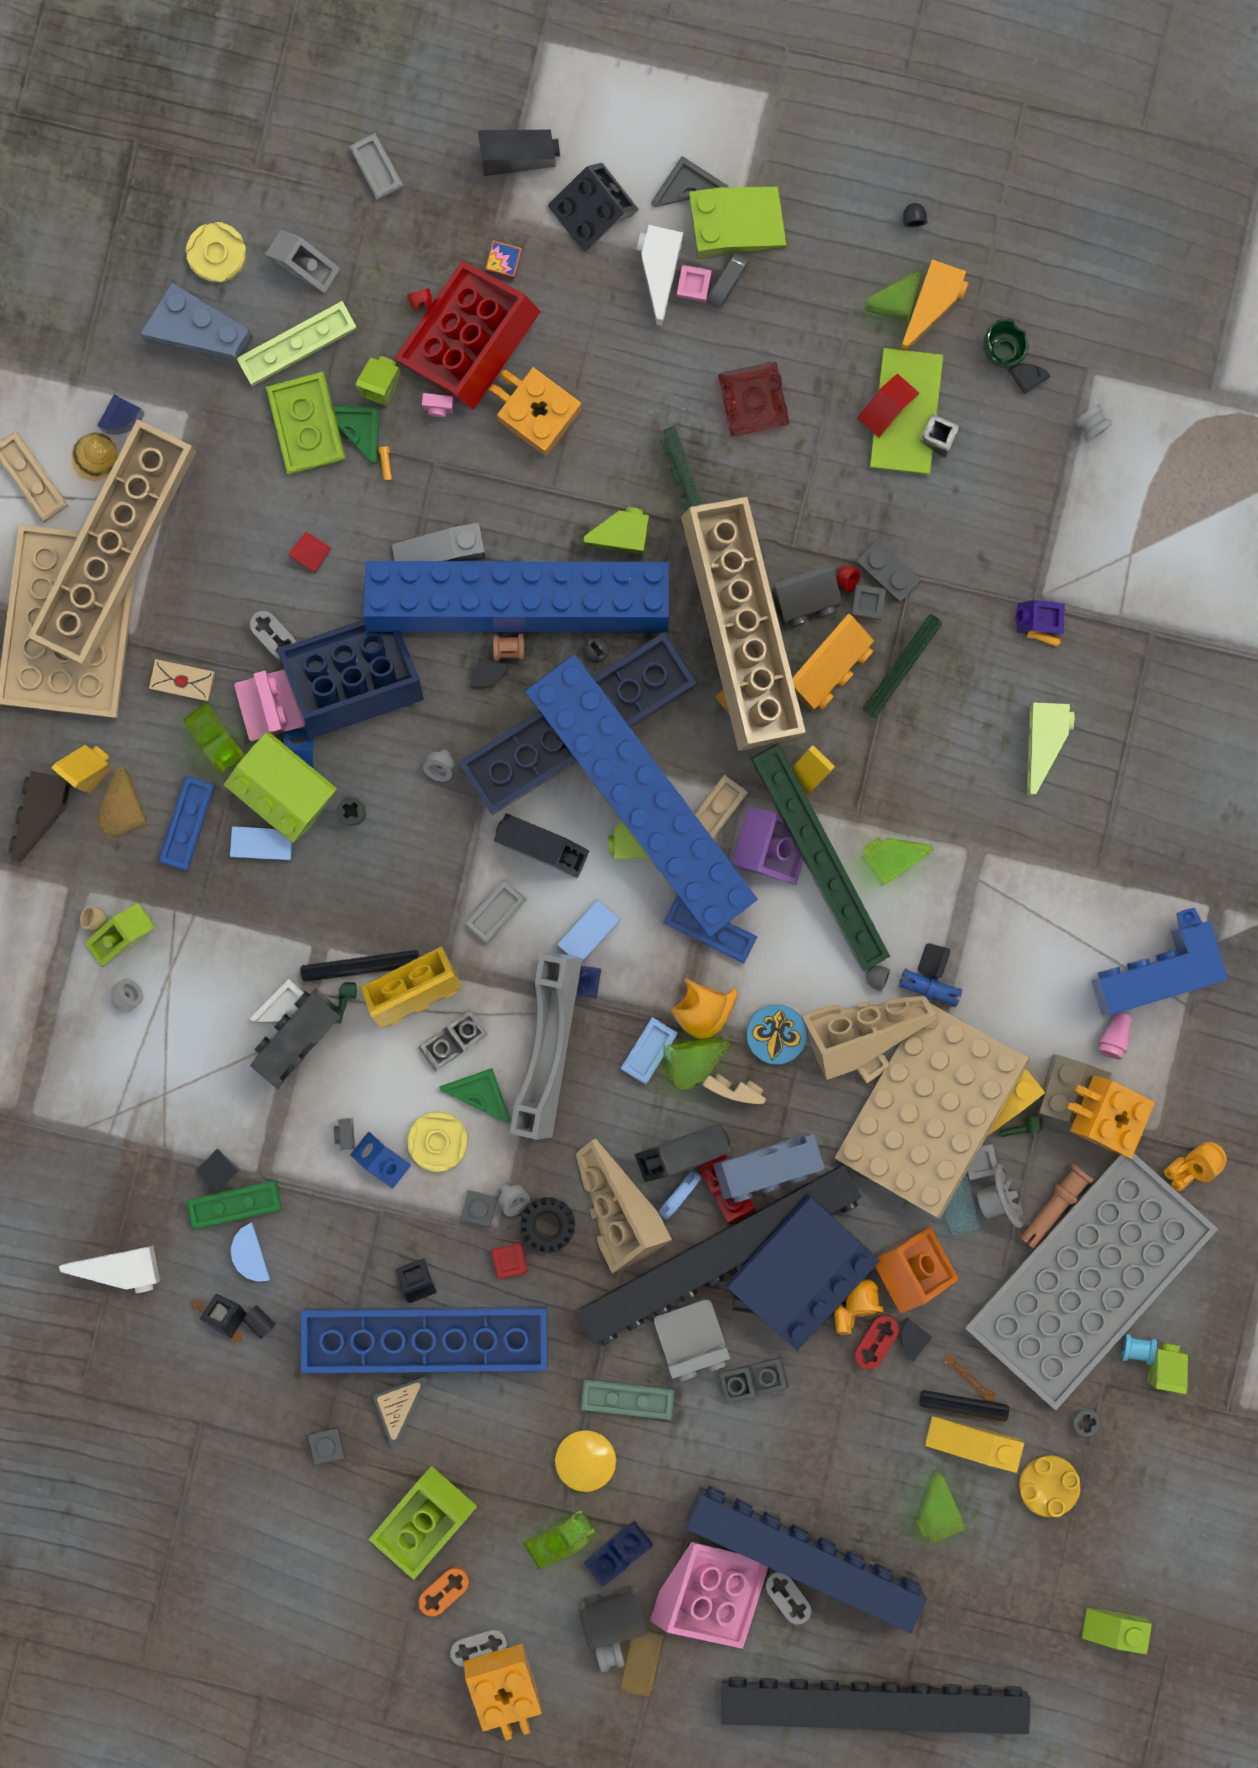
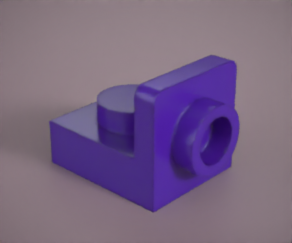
M1040 600L1018 603L1015 615L1017 632L1063 634L1065 603Z

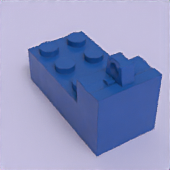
M1196 908L1177 912L1178 929L1171 931L1176 950L1155 955L1157 959L1155 962L1150 963L1149 958L1128 963V970L1120 971V967L1098 972L1099 978L1091 981L1101 1014L1112 1015L1228 980L1211 922H1202Z

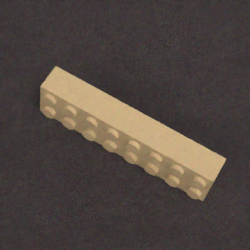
M138 419L136 420L27 636L28 638L88 668L196 454L191 445Z
M748 497L690 507L681 516L738 751L796 740L806 731Z

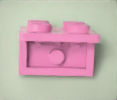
M284 669L269 674L266 671L254 673V678L234 684L249 740H259L267 731L272 735H277L304 727Z

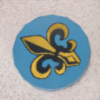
M782 1004L768 1005L759 1009L751 1017L746 1029L747 1043L751 1051L760 1060L769 1064H785L794 1060L802 1052L807 1040L806 1026L802 1017L794 1009Z

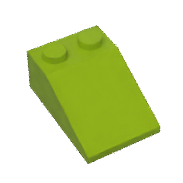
M720 187L689 192V206L697 259L732 255L736 252L746 253L786 247L778 187Z
M431 1466L368 1540L415 1580L477 1506Z

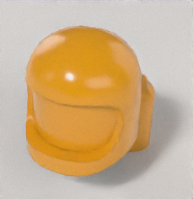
M1204 1142L1192 1150L1186 1158H1176L1164 1170V1174L1168 1179L1173 1180L1171 1187L1180 1192L1193 1182L1194 1178L1205 1183L1212 1181L1225 1168L1227 1156L1223 1148L1217 1143Z
M863 1279L846 1297V1307L840 1304L835 1309L836 1334H852L851 1329L854 1328L855 1317L884 1313L883 1307L879 1306V1289L875 1282Z

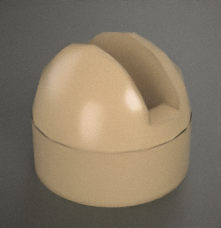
M89 905L81 913L80 924L83 929L96 931L107 922L105 912L99 907Z

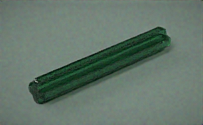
M932 614L926 618L863 707V711L868 716L876 718L941 627L942 621Z

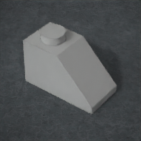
M284 230L279 231L265 254L285 271L322 293L327 291L340 269L303 238Z

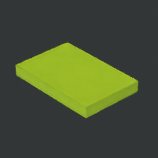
M323 371L266 387L288 475L347 460L336 415L333 410L326 375Z

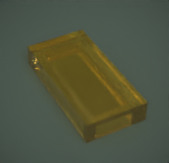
M633 1628L621 1691L651 1697L663 1634Z

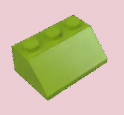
M269 731L264 733L237 764L224 784L227 789L292 843L297 841L312 827L337 791L335 786Z

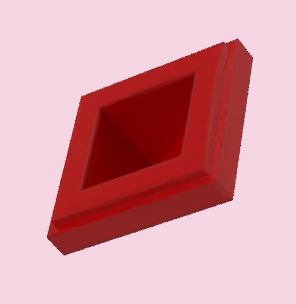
M305 532L288 555L316 573L332 548L308 532Z

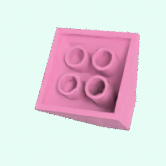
M691 1542L660 1589L650 1622L668 1633L743 1649L768 1567L735 1551Z

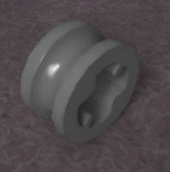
M1079 1409L1071 1418L1073 1430L1083 1437L1094 1436L1100 1429L1101 1421L1099 1416L1090 1409ZM1085 1414L1088 1415L1089 1419L1093 1418V1424L1089 1425V1430L1084 1431L1082 1426H1078V1422L1083 1421V1415Z

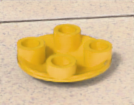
M583 1430L569 1434L561 1442L556 1452L555 1466L560 1479L568 1487L581 1492H590L603 1487L611 1479L616 1467V1455L612 1444L604 1436L594 1431Z
M1041 1456L1032 1460L1024 1468L1020 1476L1019 1491L1023 1502L1032 1512L1044 1517H1060L1076 1504L1080 1494V1478L1068 1461L1057 1456Z

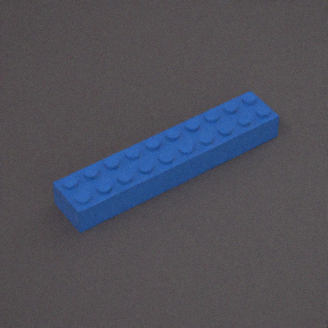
M365 561L363 611L366 632H668L669 562Z
M575 654L570 655L524 690L707 935L711 936L758 900Z

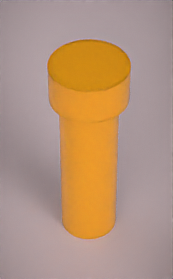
M389 446L379 447L377 449L381 460L383 481L392 480L389 459L390 448Z
M1027 632L1026 635L1027 638H1034L1058 647L1061 641L1060 638L1046 633Z

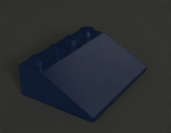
M364 620L277 649L309 739L424 700L420 679L400 632H366Z
M808 1195L725 1286L798 1351L880 1260Z

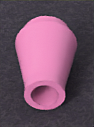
M1120 1012L1114 1014L1112 1021L1098 1042L1101 1054L1114 1059H1122L1123 1054L1127 1053L1130 1024L1132 1021L1131 1016Z

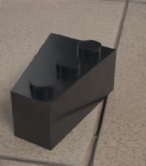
M316 988L311 994L305 991L294 1003L298 1009L292 1016L289 1017L285 1014L274 1026L278 1032L271 1040L265 1036L254 1049L258 1054L250 1066L276 1089L281 1087L284 1080L298 1067L304 1057L316 1046L343 1013L341 1009Z

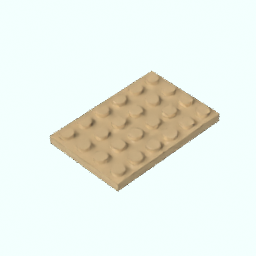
M19 524L0 666V705L118 719L136 573L87 668L27 637L80 531Z
M930 1003L937 1019L900 1042L888 1063L889 1067L884 1070L837 1152L835 1159L940 1219L1031 1059Z

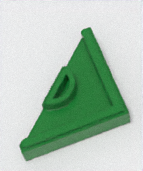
M333 406L339 429L372 464H377L379 408Z
M493 1068L439 1086L440 1091L506 1123L511 1121Z

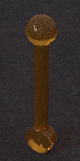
M196 1298L191 1301L190 1305L193 1310H199L202 1313L205 1311L206 1308L202 1305L200 1299ZM237 1330L231 1341L234 1343L242 1341V1332Z
M947 1354L944 1358L946 1365L953 1366L983 1394L985 1401H992L995 1397L994 1392L984 1388L956 1362L957 1359L953 1354Z

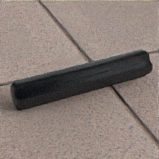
M926 1390L920 1393L919 1405L923 1408L1004 1422L1007 1421L1009 1416V1406L1006 1404Z

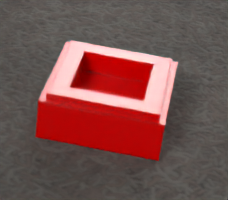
M521 1242L491 1249L498 1280L528 1273Z

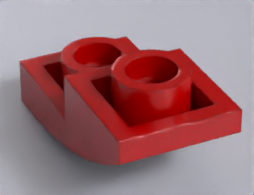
M723 1155L699 1167V1170L728 1224L731 1225L756 1210L750 1198L736 1203L734 1198L723 1199L713 1167L714 1163L728 1159L726 1155Z

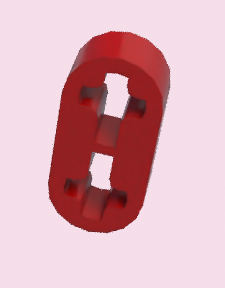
M879 1315L875 1317L858 1343L854 1353L857 1363L862 1368H876L882 1362L899 1332L898 1325L891 1316ZM886 1321L891 1322L889 1327L892 1333L890 1335L884 1334L880 1341L876 1340L880 1332L877 1324H885ZM874 1342L877 1344L873 1351L876 1359L874 1361L869 1359L865 1363L862 1361L864 1356L861 1354V1350H869Z

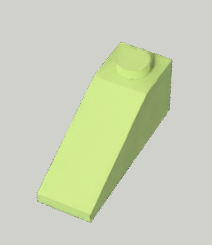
M1032 703L1030 705L1027 796L1037 794L1068 737L1069 730L1074 729L1075 716L1074 712H1069L1070 704Z

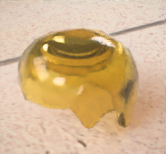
M98 432L89 433L79 438L74 444L71 453L73 469L80 477L91 481H97L99 478L110 474L118 458L115 443L109 436Z

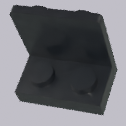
M603 163L584 168L548 204L550 210L583 251L593 246L617 221L632 217L639 210Z

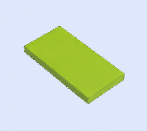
M883 348L879 389L898 373L920 394L880 438L873 434L870 469L930 475L933 450L922 443L920 439L932 413L937 415L943 355Z

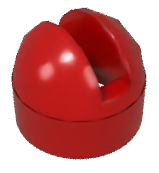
M430 288L407 294L411 308L417 312H421L419 307L421 303H424L427 310L432 305L433 300Z
M851 566L839 567L837 570L840 572L836 576L838 586L847 592L853 591L860 581V571Z

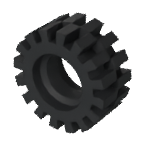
M543 1197L533 1201L527 1206L521 1218L522 1237H524L529 1246L538 1252L549 1253L559 1251L569 1243L574 1234L575 1217L572 1210L565 1202L553 1197ZM544 1213L554 1214L560 1222L559 1231L551 1237L542 1236L536 1229V1221Z

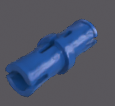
M906 968L904 969L901 976L911 979L913 982L900 979V988L903 987L923 994L928 1000L934 998L953 1007L958 1005L960 1000L950 997L948 994L961 997V988L941 983L934 976L928 978Z

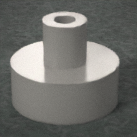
M447 750L430 753L423 765L426 775L440 782L450 780L456 768V764Z
M122 979L111 990L112 1004L115 1008L131 1011L143 1001V992L140 986L131 979Z
M506 1184L500 1188L501 1195L498 1199V1206L505 1215L515 1216L526 1209L530 1202V1196L522 1186Z

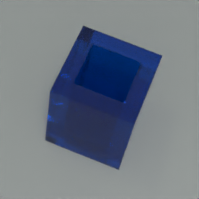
M114 394L97 427L107 434H124L131 431L136 420L141 421L145 413L140 407Z

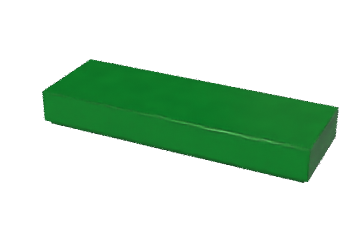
M276 1180L186 1200L192 1230L282 1210Z

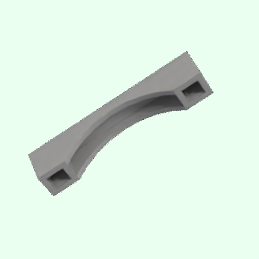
M539 953L534 983L538 1008L535 1045L526 1079L514 1103L510 1134L535 1140L551 1138L553 1136L582 958L560 953Z

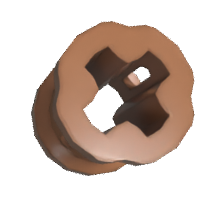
M493 634L494 662L499 661L500 658H519L520 661H524V634H519L518 637H499L498 634Z

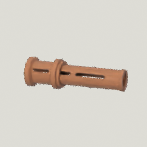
M1075 1164L1070 1166L1071 1171L1062 1183L1054 1186L1056 1193L1024 1233L1020 1235V1238L1026 1243L1028 1242L1034 1249L1068 1205L1076 1204L1078 1202L1077 1197L1088 1183L1092 1184L1094 1181Z

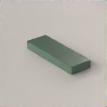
M584 1379L580 1410L671 1420L675 1389Z

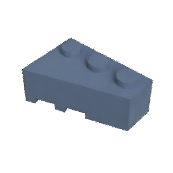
M171 283L140 333L146 342L168 345L176 349L194 351L202 355L237 363V358L243 355L253 338L249 329Z
M814 1134L793 1137L713 1164L723 1199L734 1198L735 1203L752 1198L751 1192L762 1189L763 1193L774 1191L780 1188L779 1183L790 1181V1184L808 1179V1174L825 1169Z

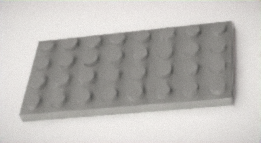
M1135 1153L1132 1159L1118 1155L964 1328L1054 1410H1057L1213 1236L1218 1228Z

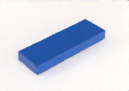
M185 776L158 862L189 871L216 786L215 784Z
M676 896L663 924L743 964L758 937L730 922L711 936L707 935L678 896Z

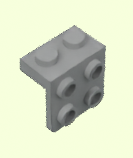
M704 1299L654 1318V1324L672 1379L679 1377L680 1381H684L697 1376V1370L708 1367L709 1371H713L726 1366L725 1361L729 1360L730 1356L710 1300Z

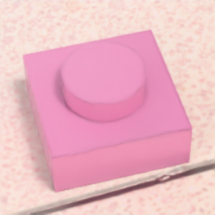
M682 265L677 297L706 302L712 270Z
M423 393L422 407L424 411H428V415L446 417V413H454L455 401L453 396Z

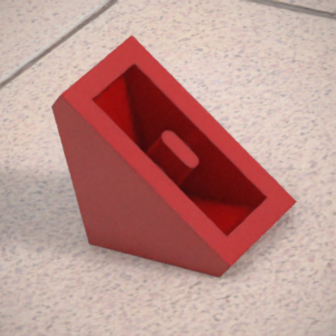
M897 373L879 389L857 419L880 438L920 393Z

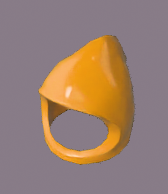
M684 978V983L687 986L686 995L682 1001L671 1009V1013L682 1029L692 1037L697 1039L711 1038L722 1029L736 1001L738 991L736 988H732L727 994Z

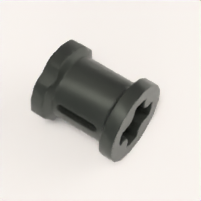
M347 797L340 801L337 807V814L345 824L350 826L359 825L366 817V808L357 798ZM357 804L356 811L359 815L356 818L350 816L347 819L346 806L354 807Z

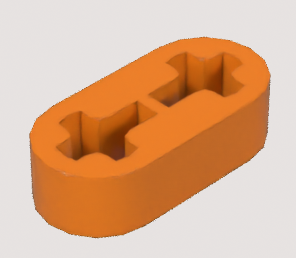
M453 1566L444 1571L421 1593L419 1598L420 1610L425 1615L431 1617L441 1614L468 1588L470 1580L467 1571L459 1566ZM452 1574L456 1577L460 1574L463 1577L460 1582L462 1587L459 1588L455 1585L447 1591L445 1587L450 1582L449 1575ZM441 1591L443 1596L438 1601L440 1607L437 1609L434 1606L428 1608L426 1606L428 1601L426 1596L435 1597Z

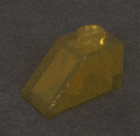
M124 767L116 769L100 806L102 816L98 817L103 832L105 834L109 833L113 838L149 825L128 770Z

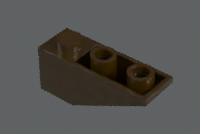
M31 771L30 777H25L22 787V794L26 795L24 805L19 806L16 814V824H19L17 836H12L9 845V853L12 854L11 860L22 862L65 811L71 784L64 778Z

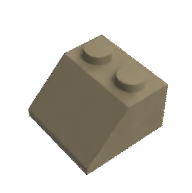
M1053 1054L1042 1088L1045 1094L1039 1098L1035 1112L1073 1124L1077 1114L1066 1108L1069 1102L1081 1105L1084 1097L1074 1091L1076 1085L1088 1088L1093 1075L1110 1080L1112 1073Z

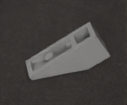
M479 522L444 529L392 544L395 561H469L486 557Z

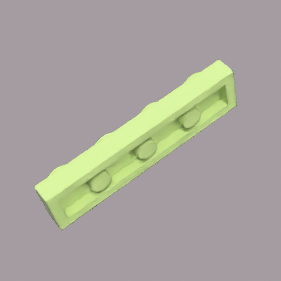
M343 301L239 356L237 360L253 387L358 329Z

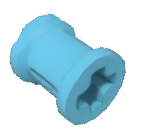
M1125 1333L1121 1347V1360L1127 1361L1129 1358L1146 1361L1147 1365L1152 1366L1156 1356L1157 1339L1144 1340L1132 1338L1131 1334Z

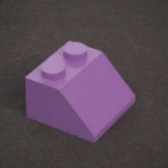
M748 807L732 865L759 875L797 885L803 858L781 816L774 812Z

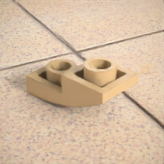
M718 1073L714 1078L708 1075L702 1083L703 1086L732 1100L752 1104H764L766 1098L761 1096L764 1090L750 1080L746 1085L739 1082L734 1091L729 1089L732 1083Z

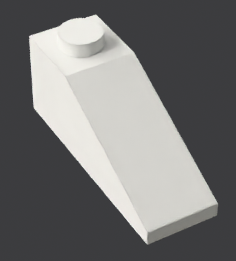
M648 224L646 233H640L637 250L642 251L641 262L656 325L663 326L683 242V232Z
M154 1246L65 1263L59 1266L62 1273L126 1290L135 1288V1293L153 1290V1284L160 1282Z

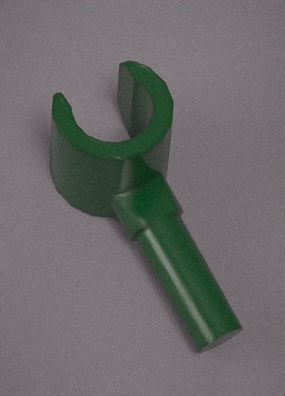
M344 982L339 988L338 1008L343 1013L335 1023L341 1024L347 999H356L357 984L355 982Z
M1026 1116L1025 1126L1001 1129V1137L1019 1133H1038L1042 1129V1117Z

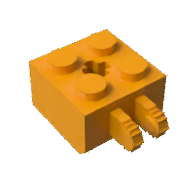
M534 367L523 381L509 371L503 370L500 374L503 380L517 389L511 396L504 392L501 387L493 384L488 389L505 403L497 414L498 421L547 457L582 411V403ZM536 407H544L545 413H547L545 416L541 414L537 417L533 416Z
M1093 1075L1088 1088L1076 1085L1074 1091L1084 1097L1081 1105L1069 1102L1066 1108L1077 1114L1070 1132L1110 1152L1132 1159L1155 1102L1113 1080Z
M523 1644L464 1661L465 1680L482 1731L501 1726L505 1741L513 1738L512 1728L509 1724L519 1721L523 1734H530L531 1731L527 1718L540 1715L542 1711L538 1689Z

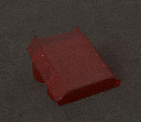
M766 362L718 374L731 436L734 437L790 424L782 390V378L778 371L777 362Z

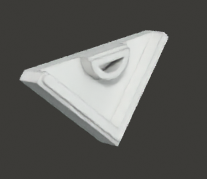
M288 979L252 1015L250 1020L252 1022H278L285 1014L291 1017L298 1009L294 1003L304 992L291 979Z

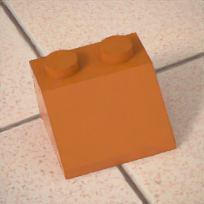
M931 1226L876 1256L880 1262L875 1268L900 1314L926 1304L959 1280Z

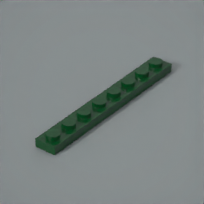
M774 744L751 757L750 759L861 970L866 971L891 957L780 745Z

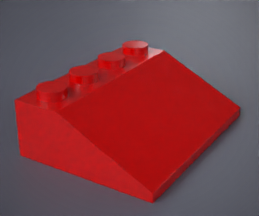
M461 261L394 359L446 395L453 396L454 400L474 410L541 311L525 294Z

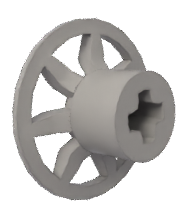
M997 1164L994 1172L996 1184L977 1191L980 1208L987 1219L1006 1213L1011 1223L1016 1228H1020L1023 1226L1024 1219L1021 1201L1018 1204L1012 1203V1199L1019 1196L1018 1192H1009L1008 1188L1013 1179L1002 1164Z

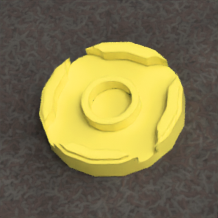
M223 222L199 226L191 234L186 245L187 260L190 268L200 279L210 283H223L233 279L242 271L246 262V246L242 236L232 226Z
M442 1111L429 1112L419 1117L411 1126L407 1137L408 1151L413 1160L423 1169L432 1172L447 1171L456 1166L465 1156L468 1147L467 1132L462 1122L454 1115Z

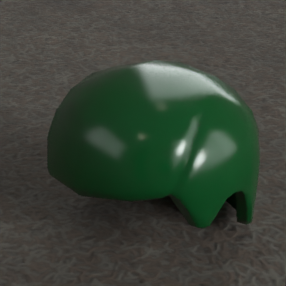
M1012 319L997 320L988 328L983 339L985 356L990 362L1000 368L1015 367L1025 359L1029 349L1026 331L1019 329Z

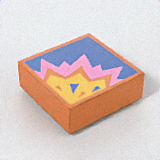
M493 240L485 271L515 279L522 248Z

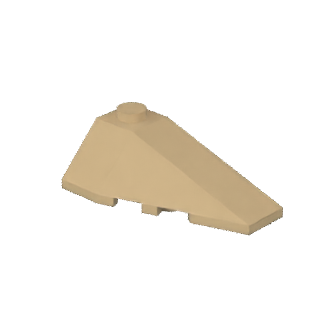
M925 995L889 999L885 1004L869 1006L868 1002H859L858 1007L841 1009L840 1005H832L802 1015L815 1058L826 1080L858 1069L937 1019Z
M597 1139L590 1141L576 1153L583 1186L586 1191L590 1192L594 1207L590 1209L592 1219H597L601 1234L597 1236L598 1245L612 1274L655 1253L672 1240L659 1213Z

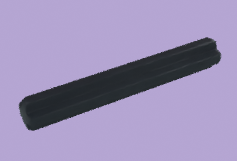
M417 950L302 965L300 967L302 981L307 982L394 970L420 956Z

